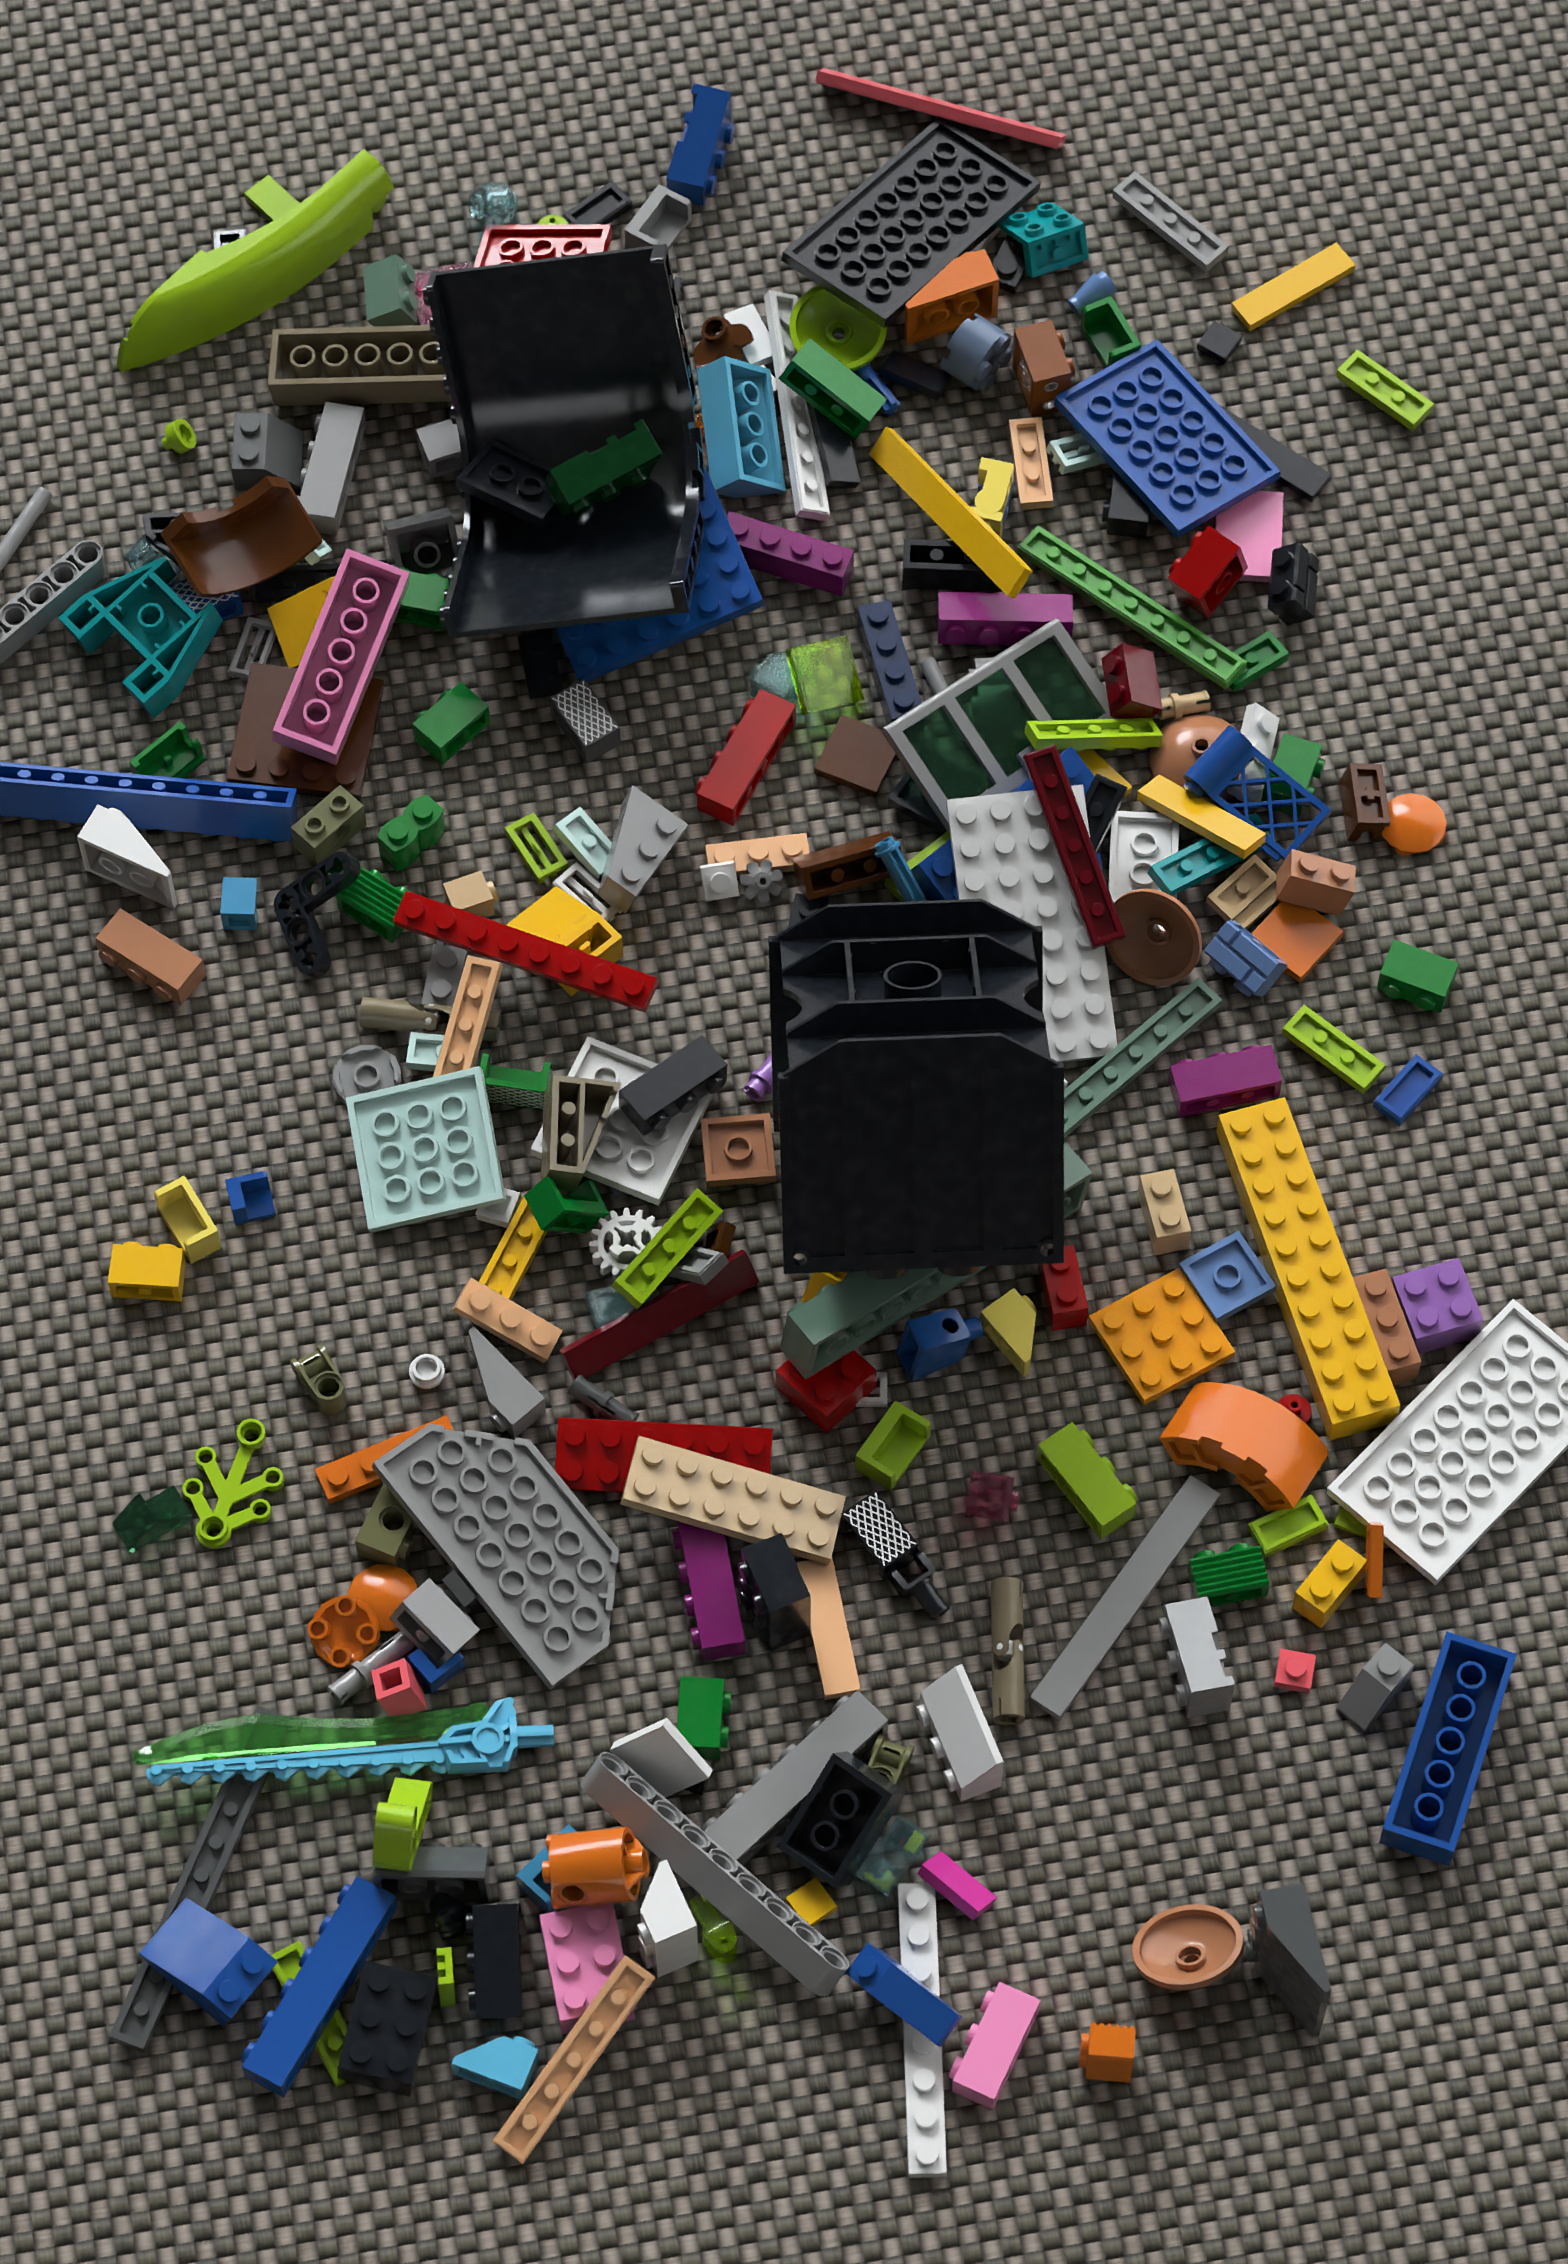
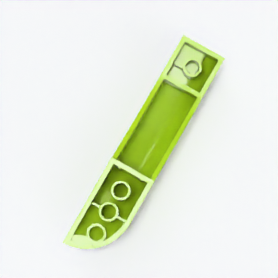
M363 149L320 189L274 221L238 240L209 252H204L201 249L152 293L138 309L130 321L132 326L128 331L127 338H122L117 354V368L123 372L140 367L216 338L257 317L318 277L374 228L373 212L376 213L382 209L387 201L386 196L394 189L387 171L374 156Z

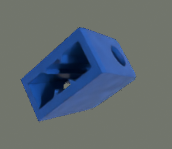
M955 1308L907 1321L896 1354L911 1382L962 1360L969 1342L983 1336L981 1322L976 1316L963 1320Z

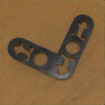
M345 852L332 854L280 890L274 899V911L296 966L300 972L313 978L324 976L331 966V956L313 910L353 884L360 874L361 867L358 859ZM321 878L322 888L318 894L313 895L311 890L312 884L316 879ZM306 924L308 928L307 935L302 941H298L297 931L302 925Z

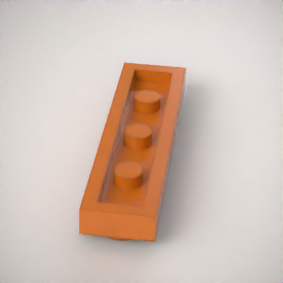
M443 1416L316 1468L315 1474L329 1505L383 1483L371 1468L373 1462L428 1424L442 1425L444 1429L454 1430L448 1416Z

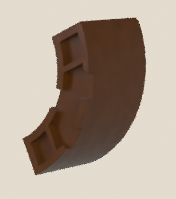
M265 476L252 488L232 499L231 501L234 506L218 512L216 507L198 512H182L160 533L199 597L227 595L260 584L295 565L322 544L321 535L286 478Z

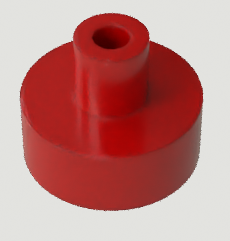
M1289 1394L1278 1401L1280 1405L1294 1413L1307 1425L1309 1424L1311 1406L1303 1396Z

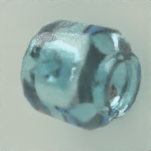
M504 182L480 184L476 186L468 199L470 215L483 226L508 223L518 209V197L515 192H512L509 185Z

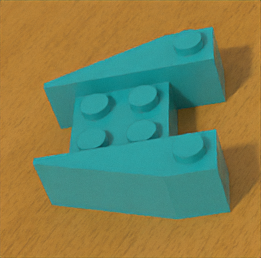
M165 556L82 595L58 617L67 632L89 654L116 632L145 661L123 681V684L132 698L153 719L180 695L223 622L211 602L196 614L167 585L177 574Z

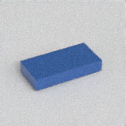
M1415 1054L1373 1101L1372 1107L1400 1127L1443 1079V1073Z

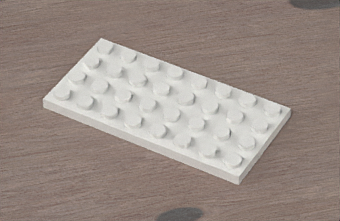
M1083 784L1073 785L1071 788L1090 837ZM1029 790L946 800L958 900L983 899L1034 926H1042L1043 1012L1046 1021L1050 1058L1063 1063L1103 1058L1117 1046L1105 947L1102 946L1092 950L1035 791Z
M1513 1299L1327 1487L1326 1494L1351 1513L1365 1527L1368 1522H1381L1384 1525V1543L1436 1585L1568 1449V1343Z

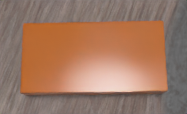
M1368 1522L1366 1524L1365 1559L1368 1561L1365 1569V1594L1369 1598H1382L1384 1525L1381 1522Z

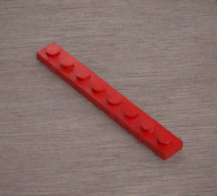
M407 890L393 918L395 926L646 1013L659 984L657 977Z

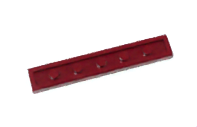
M1056 744L1023 755L1024 764L1092 950L1125 939L1124 929Z
M741 1249L727 1257L729 1263L706 1285L685 1280L645 1302L638 1309L635 1308L560 1349L559 1351L572 1379L575 1381L579 1375H582L585 1379L759 1283L747 1252Z

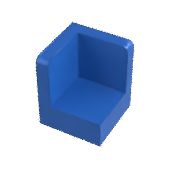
M266 1171L225 1179L235 1225L275 1216L276 1213Z
M418 1648L408 1656V1663L421 1679L423 1686L432 1694L465 1668V1657L459 1652L440 1668H437Z

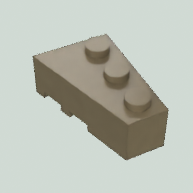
M552 1075L544 1091L541 1180L544 1177H552L558 1189L576 1191L619 1090L620 1082Z

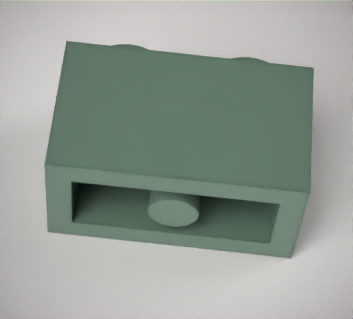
M397 254L363 266L367 321L373 327L411 326L416 324L418 300L414 289L416 274L413 267Z

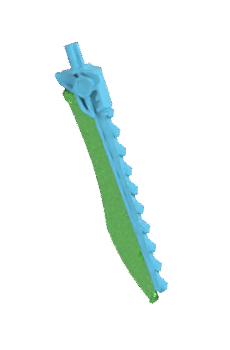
M511 1697L496 1701L491 1708L487 1707L483 1702L473 1703L468 1707L366 1719H320L254 1714L216 1721L182 1731L139 1751L135 1750L132 1754V1761L136 1765L155 1764L151 1768L146 1769V1776L150 1784L159 1787L173 1776H179L181 1782L192 1785L204 1775H210L213 1778L212 1781L223 1784L235 1774L242 1773L245 1780L254 1783L267 1772H273L276 1775L275 1778L287 1781L298 1771H305L307 1777L318 1780L329 1770H336L339 1776L349 1779L362 1768H367L370 1771L369 1774L381 1777L393 1767H399L401 1773L412 1776L424 1766H430L433 1772L441 1775L445 1772H448V1774L508 1772L513 1758L517 1756L518 1748L554 1747L553 1725L517 1726L516 1710L513 1707L514 1699ZM438 1740V1741H432V1742H420V1743H409V1744H397V1745H385V1746H373V1747H362V1748H350V1749H338V1750H327V1751H315V1752H303V1753H292V1754H280V1755H268V1756H256V1757H245V1758H233V1759H221V1760H217V1758H229V1757H241V1756H252V1755H264V1754H276V1753H287V1752H299V1751H311V1750H323V1749H334V1748H346V1747H358V1746H369V1745H381V1744H393V1743H405V1742ZM202 1760V1761H198V1762H186V1763H174V1764L157 1765V1764H159V1763H170V1762H182V1761Z

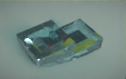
M898 1815L879 1845L876 1844L856 1876L889 1896L915 1861L931 1835L901 1815Z

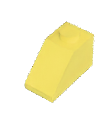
M1013 1288L981 1311L980 1322L984 1332L1021 1375L1025 1377L1030 1372L1037 1310L1029 1297L1026 1295L1021 1296Z

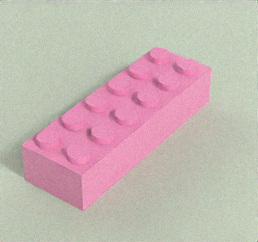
M346 549L274 725L273 742L337 765L408 589L410 572Z

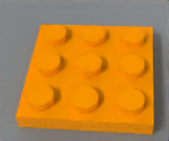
M1180 1267L1089 1315L1088 1322L1143 1406L1235 1357L1234 1348Z

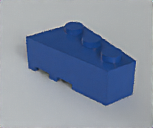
M694 83L691 94H693V108L691 113L685 112L683 123H687L681 141L677 140L666 178L667 189L687 198L691 203L704 206L708 194L713 195L717 184V176L715 174L717 169H723L726 160V151L724 149L727 143L732 144L736 126L731 124V92Z

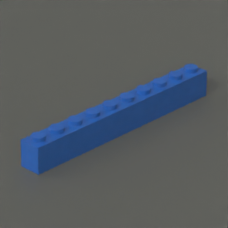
M0 762V815L3 817L17 816L35 818L37 820L50 819L68 821L70 823H86L98 804L107 809H118L137 829H161L175 833L182 831L194 832L208 836L227 835L236 836L241 839L260 838L269 839L274 842L292 841L291 827L297 822V789Z

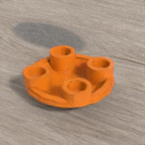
M1409 793L1399 795L1388 802L1391 824L1389 827H1385L1381 834L1389 845L1394 847L1398 855L1406 857L1412 853L1426 852L1444 840L1447 821L1443 810L1435 801L1424 795Z
M377 1564L364 1569L353 1579L348 1589V1595L362 1599L373 1608L379 1620L380 1631H401L389 1617L418 1587L414 1578L405 1569L392 1564Z
M349 1595L334 1597L323 1603L307 1627L311 1644L316 1654L327 1664L338 1668L351 1667V1664L355 1661L361 1662L376 1650L380 1638L379 1620L373 1608L362 1599Z

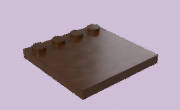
M251 663L228 768L227 782L297 789V794L324 798L341 785L361 802L384 690V680L371 678L337 765L273 742V728L297 668Z

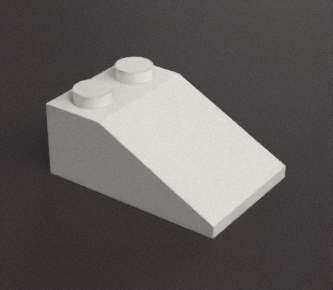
M97 804L77 836L85 870L175 909L177 900L170 870L121 811L115 808L107 809Z

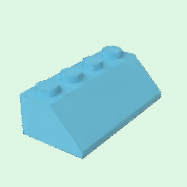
M723 356L697 369L709 474L716 493L732 498H742L785 492L770 369L727 356Z

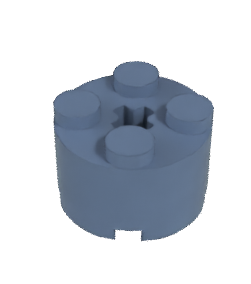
M976 313L973 314L974 321L967 318L951 337L947 348L952 351L948 359L944 356L942 357L941 368L970 388L987 392L993 385L994 375L1000 366L1005 367L1010 362L1013 349L1010 348L1011 335Z

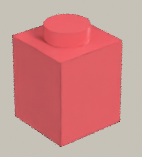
M405 1658L371 1671L377 1701L393 1722L427 1709L421 1679Z

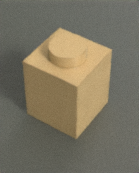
M482 870L443 883L444 898L447 905L484 918L495 915L494 901L498 900L497 892L492 881L486 882Z

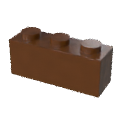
M887 831L794 857L792 862L798 889L808 900L890 878L891 876L881 857L875 856L877 850L874 846L891 836L895 841L899 840Z

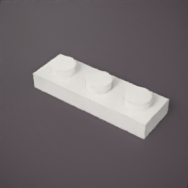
M1255 702L1246 706L1241 733L1251 742L1252 746L1268 759H1271L1280 718ZM1253 759L1245 768L1246 780L1266 778L1265 767ZM1241 773L1235 780H1242ZM1264 785L1246 786L1247 803L1261 802ZM1229 787L1227 789L1229 794L1243 802L1242 787Z

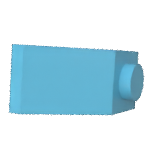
M502 2036L455 2056L451 2063L453 2074L522 2100L539 2064V2049L534 2048L535 2044L526 2038L515 2036L514 2039Z

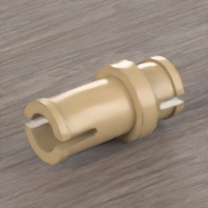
M1206 690L1180 696L1177 693L1169 694L1168 698L1161 699L1162 707H1166V710L1160 711L1157 715L1160 720L1166 718L1177 720L1181 719L1183 715L1209 712L1211 709L1210 702L1196 704L1197 701L1210 699L1209 694Z

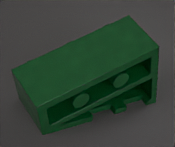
M643 419L634 423V430L618 440L614 434L605 439L608 445L590 453L586 450L549 471L544 485L562 517L572 512L575 515L582 514L589 510L594 502L601 499L603 502H608L616 498L621 493V490L629 486L632 489H636L649 481L648 477L662 452Z

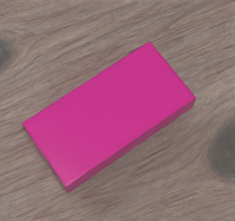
M942 1851L922 1864L917 1873L971 1920H975L991 1908L997 1899L994 1894Z

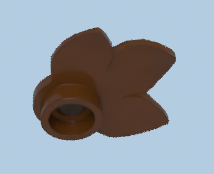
M715 316L707 319L702 326V340L694 349L695 366L699 369L723 356L743 361L742 347L754 341L752 332L746 325L742 323L731 324L725 318Z

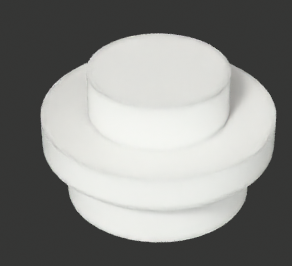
M431 1354L418 1356L409 1367L411 1381L422 1389H431L438 1386L445 1375L442 1361Z

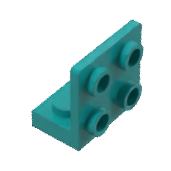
M1054 203L1040 204L1037 209L1025 213H1013L999 226V229L1023 244L1026 274L1032 278L1089 259L1085 223Z

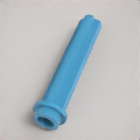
M892 836L878 842L874 846L877 850L875 856L881 857L905 902L927 901L898 848L900 842L895 841Z

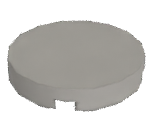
M359 1045L347 1050L341 1055V1059L333 1068V1088L338 1098L346 1106V1097L401 1085V1068L396 1057L376 1045Z

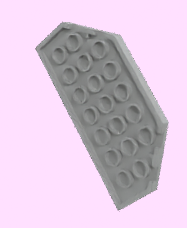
M428 1424L373 1462L371 1468L452 1569L458 1572L460 1578L475 1593L480 1604L550 1690L607 1649L610 1637L609 1629L613 1610L619 1549L531 1440L515 1437V1440L494 1437L492 1433L465 1429V1432L444 1429L442 1425Z

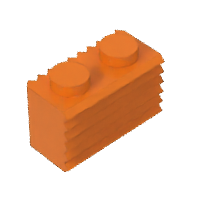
M1094 2022L1090 2025L1089 2034L1082 2033L1078 2067L1086 2068L1085 2079L1130 2083L1136 2029L1133 2025L1129 2028L1123 2025L1120 2028L1118 2024L1113 2027L1110 2023L1105 2026L1103 2023L1097 2025Z

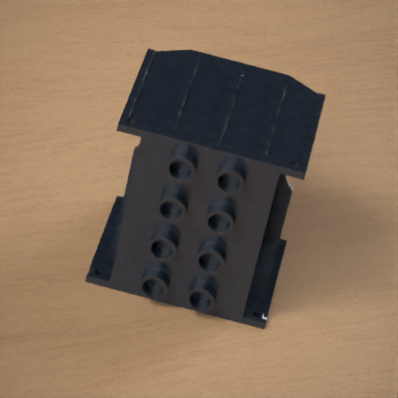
M983 899L830 904L780 934L768 936L774 1132H780L784 1274L865 1271L869 1276L877 1279H894L905 1274L907 1269L937 1268L940 1272L949 1276H967L976 1272L980 1266L1064 1263V1064L1050 1058L1046 1021L1043 1012L1042 926H1034ZM1044 1244L1053 1245V1247L1048 1250L1041 1248ZM804 1254L805 1258L795 1259L794 1255Z

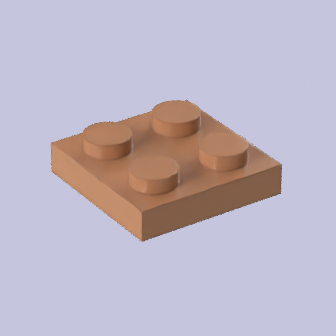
M770 1113L700 1119L706 1187L776 1182Z

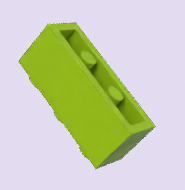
M1071 1422L1038 1444L1036 1459L1100 1540L1135 1517L1138 1501L1136 1494L1128 1484H1121L1115 1476L1116 1471L1112 1463L1105 1456L1101 1458L1094 1450L1092 1438L1084 1429L1079 1431L1075 1424Z

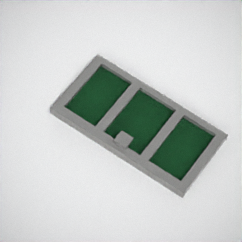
M1055 618L882 728V733L949 832L946 800L1009 793L1030 778L1022 757L1036 750L1024 733L1027 721L1118 718L1110 716L1107 691L1061 622ZM1058 750L1059 755L1065 750Z

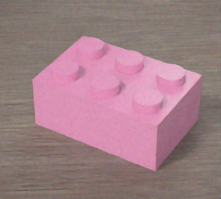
M613 1904L576 1907L539 1915L562 2034L570 2033L624 1957ZM634 2008L624 2022L635 2020Z

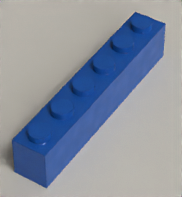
M356 1876L351 1885L347 1883L342 1888L337 1898L338 1908L333 1916L327 1915L318 1930L320 1938L313 1948L309 1946L304 1951L299 1961L300 1971L294 1980L292 1978L287 1980L279 1996L282 2001L276 2011L270 2010L266 2014L260 2030L263 2031L256 2044L253 2042L249 2043L242 2055L241 2062L244 2063L242 2068L245 2077L283 2098L398 1908L395 1895L359 1876Z

